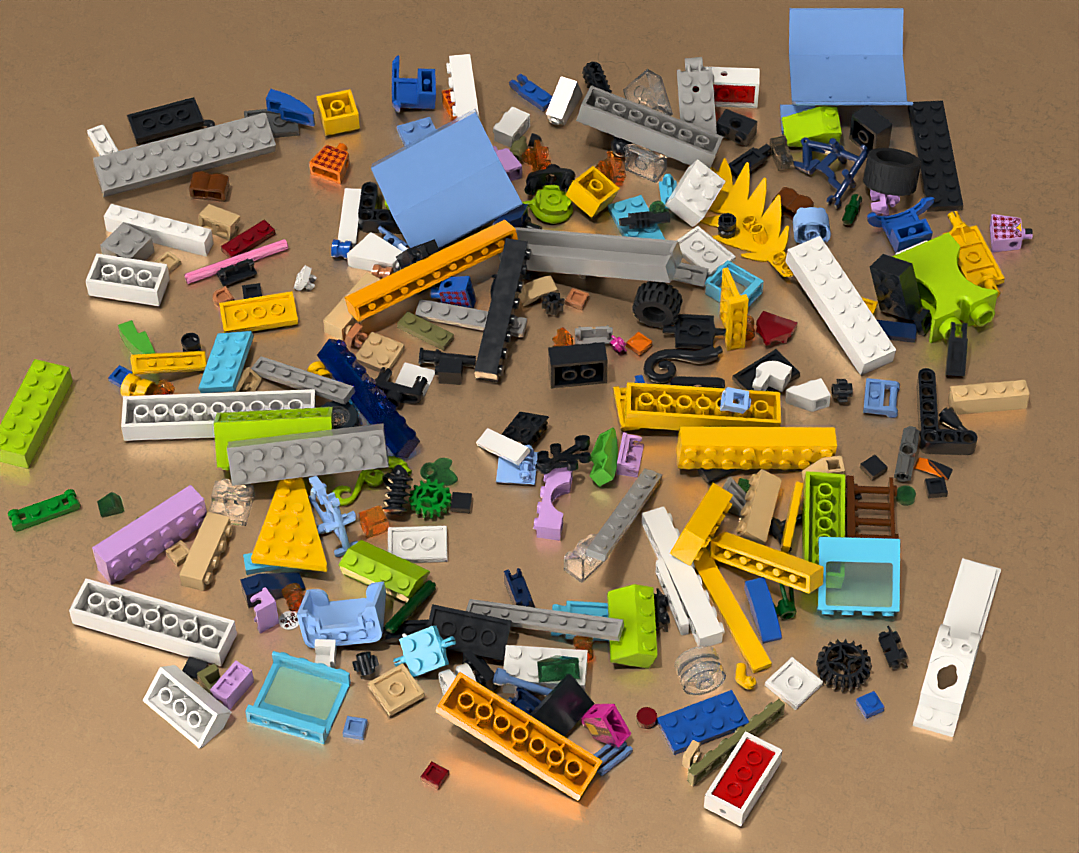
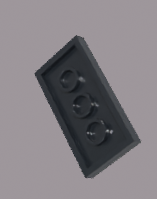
M195 97L127 115L137 144L204 126V120Z
M432 604L427 628L437 625L439 635L443 640L451 636L455 638L452 641H456V644L446 647L447 650L464 653L470 649L476 656L504 661L512 621Z

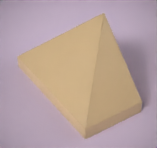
M247 367L241 373L236 391L230 392H255L262 378L250 367Z

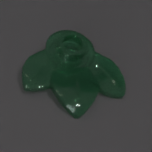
M439 458L434 463L428 462L421 467L420 474L425 481L430 479L431 482H434L437 479L438 484L444 482L445 486L453 485L458 481L456 474L449 469L452 465L451 459ZM433 471V474L428 475L427 472Z

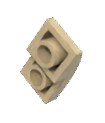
M551 275L524 284L523 291L518 296L525 307L539 298L543 300V296H547L550 292H558V289Z

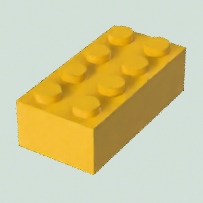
M713 483L685 526L670 554L689 566L694 559L698 561L704 552L701 547L703 549L707 547L726 516L723 512L727 514L732 506V503L729 501L733 494Z

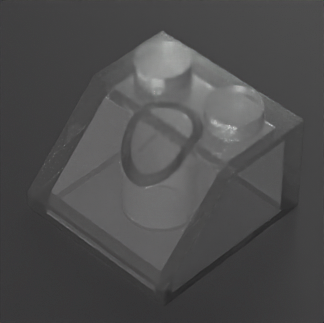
M627 144L625 171L657 183L666 171L667 157L635 144Z
M590 534L587 538L580 540L577 547L572 552L569 551L563 559L564 571L581 583L603 563L601 560L586 555L587 548L597 534Z

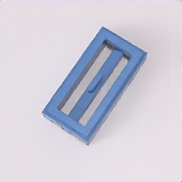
M625 741L619 748L606 744L594 754V756L603 761L601 765L609 761L621 749H624V751L604 767H599L597 772L603 776L633 752V748L631 746L628 747Z

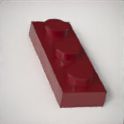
M264 219L223 244L221 251L228 258L248 252L276 235L275 229Z

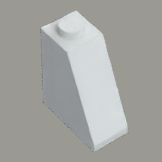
M560 77L546 112L550 123L565 125L582 97V91L577 81Z
M370 232L347 253L348 266L372 271L374 264H377L383 268L393 267L395 273L401 270L396 256L403 251Z

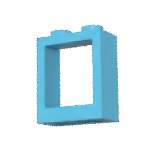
M727 260L717 268L712 277L709 276L707 278L705 294L720 303L721 288L718 286L722 283L723 268L728 267L733 280L747 288L741 295L747 294L749 307L763 293L764 281Z

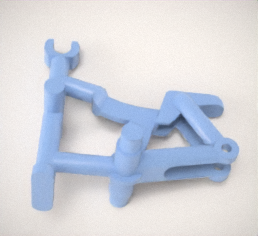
M317 476L310 477L309 482L313 488L311 489V495L308 497L323 521L322 524L317 526L318 534L334 531L342 544V547L334 551V555L336 557L345 555L347 549L358 542L349 543L345 525L356 521V514L354 511L341 514L340 501L336 498L335 493L332 492L327 495V485L321 483ZM316 496L320 504L325 505L327 512H323L316 502Z

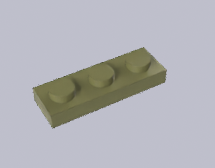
M408 311L397 323V328L443 351L454 340L453 333Z

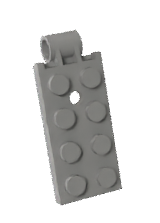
M702 57L685 58V71L677 70L680 120L717 134L712 67L703 70ZM694 86L699 88L697 93L692 90Z

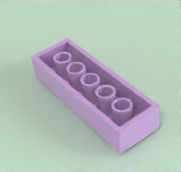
M189 485L92 547L98 571L112 585L122 580L132 571L138 570L141 565L149 560H153L158 554L167 550L178 541L187 538L192 532L200 529L207 514L204 498L192 485Z

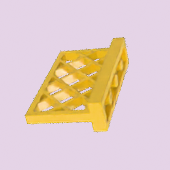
M728 267L722 270L719 317L724 329H726L725 348L727 351L745 347L749 299L747 294H739Z

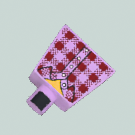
M996 214L991 215L989 228L992 252L1019 250L1023 239H1032L1033 230L1031 228H1022L1020 218Z

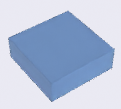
M347 716L343 737L363 740L368 720Z

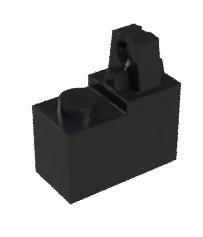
M435 239L403 251L396 256V259L402 270L440 250Z

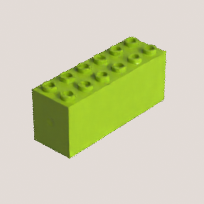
M333 407L216 413L214 436L217 468L230 470L227 454L228 442L334 429Z

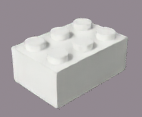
M697 159L688 167L665 206L690 226L694 227L704 218L726 181Z

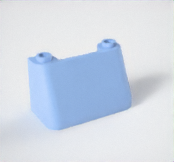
M375 582L368 585L366 589L367 598L329 601V597L324 590H306L297 612L305 644L308 647L315 648V639L336 640V646L372 643L380 640L383 634L386 602L384 582Z

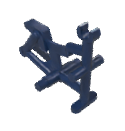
M804 137L801 140L803 162L793 161V165L796 169L809 175L816 170L823 172L829 178L828 183L837 190L834 196L830 195L827 198L826 202L828 205H831L833 201H836L834 206L838 209L841 206L840 199L848 186L850 188L856 187L853 178L866 160L869 150L865 145H861L860 150L862 153L860 156L846 151L835 138L830 139V144ZM812 151L828 154L821 162L817 159L812 160ZM836 159L842 164L847 163V159L855 162L850 171L847 169L842 171V175L845 178L842 184L836 180L835 173L829 168Z

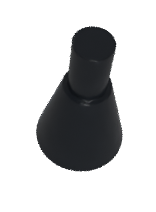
M946 407L940 412L939 422L954 430H968L962 425L961 420L952 407L949 409Z

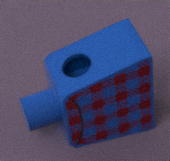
M470 276L449 277L441 281L440 287L431 288V298H438L441 300V303L474 309L476 296Z

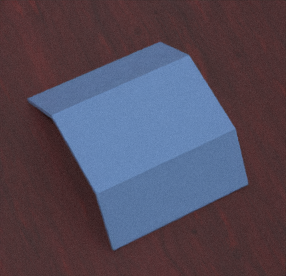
M789 8V67L792 104L913 105V102L907 101L904 73V9Z
M476 108L372 163L371 170L391 214L410 248L435 239L440 249L523 205L477 115Z

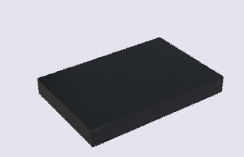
M775 349L734 374L732 380L742 390H754L752 385L756 377V368L767 361H778L792 367L791 379L788 384L800 377V372ZM768 386L766 391L776 392L777 389Z
M567 674L530 713V716L560 735L565 736L595 703L571 674Z

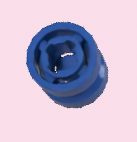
M333 239L331 256L335 258L343 256L344 259H348L347 253L353 249L352 241L346 240L341 242L340 240Z

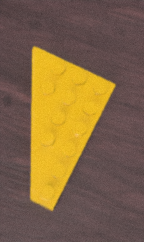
M303 477L279 480L251 556L252 563L327 572V562Z

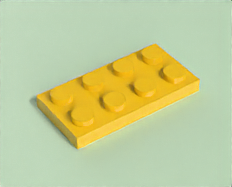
M293 291L219 303L224 333L259 331L298 324Z

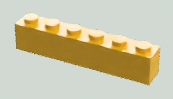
M723 532L711 540L710 558L808 594L823 585V566L728 532Z

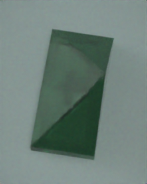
M555 655L537 661L539 683L561 681L567 674H571L575 679H580L579 659L576 657Z

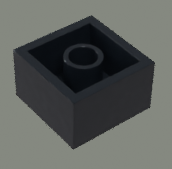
M866 105L852 114L849 139L858 147L865 145L869 151L877 148H889L892 123L881 116L875 109Z

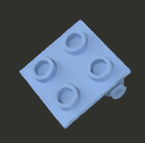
M525 445L529 448L530 452L519 466L499 456L496 482L535 485V465L537 464L538 452H534L531 445Z

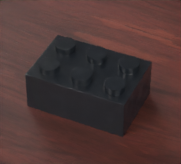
M882 254L870 266L879 308L881 311L910 320L923 307L913 263Z
M605 342L548 347V372L551 389L607 383L608 360Z

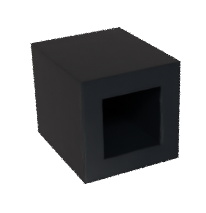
M440 357L439 365L435 366V376H438L439 384L461 385L463 375L462 358Z

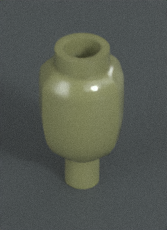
M520 136L519 140H515L510 148V151L519 162L524 159L528 150L526 137Z

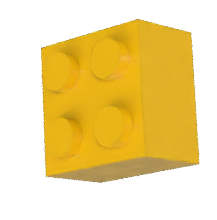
M351 89L316 96L318 113L326 136L360 129L359 114Z
M592 166L572 182L566 196L593 218L613 202L620 188L597 168Z

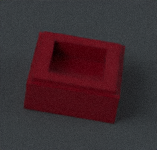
M431 761L420 776V780L438 790L449 776V770Z

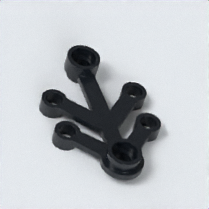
M587 435L576 436L574 438L575 445L563 452L561 444H551L550 453L553 454L552 459L549 458L548 451H539L537 453L538 460L536 461L535 470L541 474H548L555 468L567 467L569 471H575L579 468L577 460L580 463H589L591 461V454L589 452L573 453L588 450L590 437Z

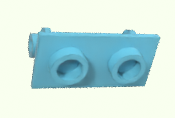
M665 174L663 181H659L662 209H668L665 204L677 186V181L673 179L671 174Z

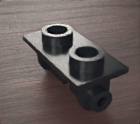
M247 258L244 261L238 262L236 266L230 265L220 268L216 274L224 287L257 275V272L254 268L253 259Z
M656 588L657 594L654 593L656 631L663 627L668 632V623H670L666 609L669 605L668 599L659 588Z
M887 626L889 632L879 633L878 640L884 652L891 649V651L885 653L888 665L895 670L903 663L907 668V653L903 647L900 648L899 646L901 638L897 631L893 632L890 626Z

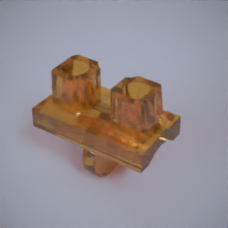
M535 140L534 147L526 149L521 155L524 163L532 165L533 172L546 169L551 164V160H547L549 148L541 146L540 140Z
M607 151V158L604 161L600 160L595 168L614 184L616 182L623 183L626 178L625 171L620 170L622 159L614 157L613 152Z

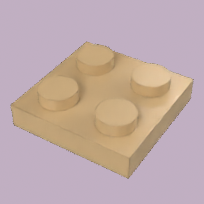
M371 332L355 355L354 363L380 372L382 367H385V371L387 368L391 370L405 350V344Z
M403 663L368 682L369 689L389 716L425 697L424 691Z

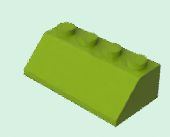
M363 540L348 548L338 565L343 575L367 586L375 582H384L386 595L404 603L423 586L430 574L429 570Z
M633 584L608 591V618L622 619L624 621L620 641L609 640L610 662L649 669L657 658L653 587Z

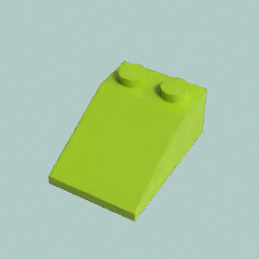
M819 106L782 117L786 147H802L801 140L804 137L830 144L829 141L832 138H835L838 143L840 141L842 132L837 107Z

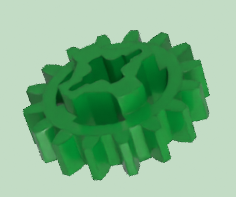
M427 479V483L421 480L420 486L414 485V490H410L409 504H411V510H415L416 515L422 513L423 518L430 515V518L433 519L435 514L441 517V511L446 513L447 507L451 506L452 499L449 487L445 488L444 482L438 484L437 479L434 482Z

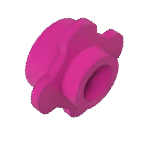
M612 335V340L609 342L610 346L617 353L622 351L626 353V343L619 336L616 338Z

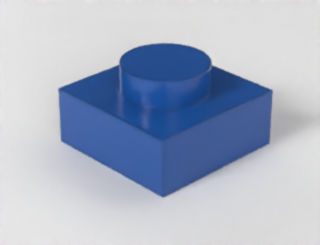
M875 691L856 699V704L866 719L884 711L885 707Z

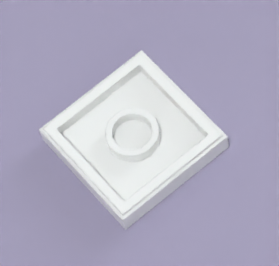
M793 657L765 682V686L794 710H797L823 685V681Z

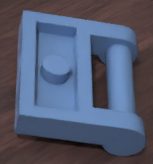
M866 378L863 413L887 415L889 418L897 417V393L900 390V383L897 381ZM885 389L890 391L889 406H883Z

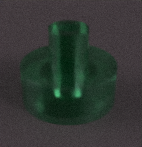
M904 485L897 489L896 501L900 505L909 506L914 503L916 492L912 487Z

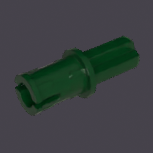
M853 194L849 204L845 207V213L842 218L844 225H851L855 215L859 212L858 208L862 202V197L860 196L857 201L858 194Z

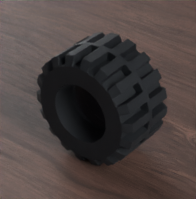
M648 281L639 286L632 311L635 314L634 316L647 326H653V328H663V325L671 326L678 319L683 302L682 295L670 284Z

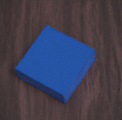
M119 365L108 377V381L121 388L124 378L129 373L133 374V372Z

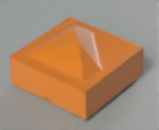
M637 332L626 342V347L639 356L652 346V341L640 332Z

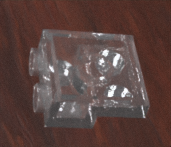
M229 479L215 481L208 512L230 517V522L233 525L246 526L255 496L254 486L251 484L232 486V482Z

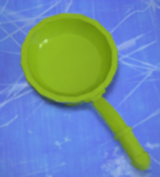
M546 185L542 190L537 191V194L531 201L522 202L528 204V208L530 207L532 213L538 219L551 224L567 221L573 213L572 201L566 196V192H562L557 185Z

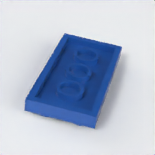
M730 690L657 718V723L670 749L676 755L686 751L692 740L699 742L700 745L734 733L740 726L744 727L749 723V720L735 694Z

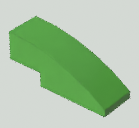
M132 320L118 325L120 337L133 355L155 354L146 332L138 333Z
M613 427L598 436L591 453V461L594 463L590 477L599 487L614 479L617 468L618 446L616 431Z

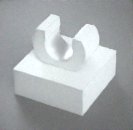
M306 265L297 274L294 289L301 291L304 287L308 290L314 288L315 285L312 283L317 277L310 274L312 268Z

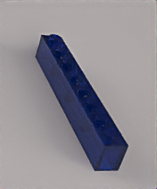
M329 338L317 354L318 358L336 381L354 386L355 393L350 399L370 425L384 423L386 444L394 456L408 458L420 443L416 432L407 425L406 419L396 411L395 405L389 402L386 394L376 385V381L367 374L366 368L359 364L356 360L357 357L348 350L347 344L341 339Z

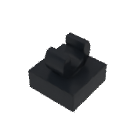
M923 309L920 314L915 313L910 319L914 320L913 324L916 325L918 335L925 336L931 328L932 316L930 310Z

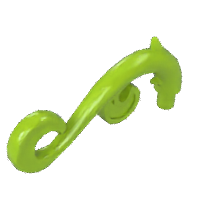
M388 456V466H390V469H393L396 465H401L409 476L412 474V470L404 460L396 456ZM375 469L362 470L352 495L346 499L341 498L340 495L343 492L350 493L351 488L344 485L335 487L332 492L339 499V506L350 505L357 498L364 482L373 487L382 484L384 473L381 470Z

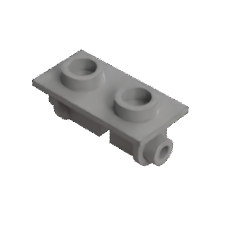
M609 325L597 326L596 329L579 326V328H575V344H590L594 342L609 344L612 340L613 328L609 327Z

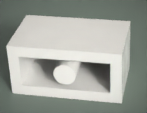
M511 107L508 112L504 113L500 122L495 124L493 128L494 141L511 148L513 142L519 140L520 136H523L529 129L530 114Z

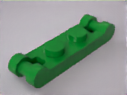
M68 489L64 494L19 510L12 509L8 512V517L12 521L13 530L21 531L77 511L81 505L79 500L76 499L75 491Z

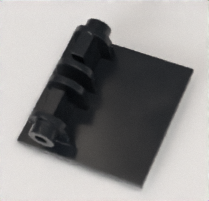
M519 412L501 435L516 442H521L524 446H533L547 429L549 416Z

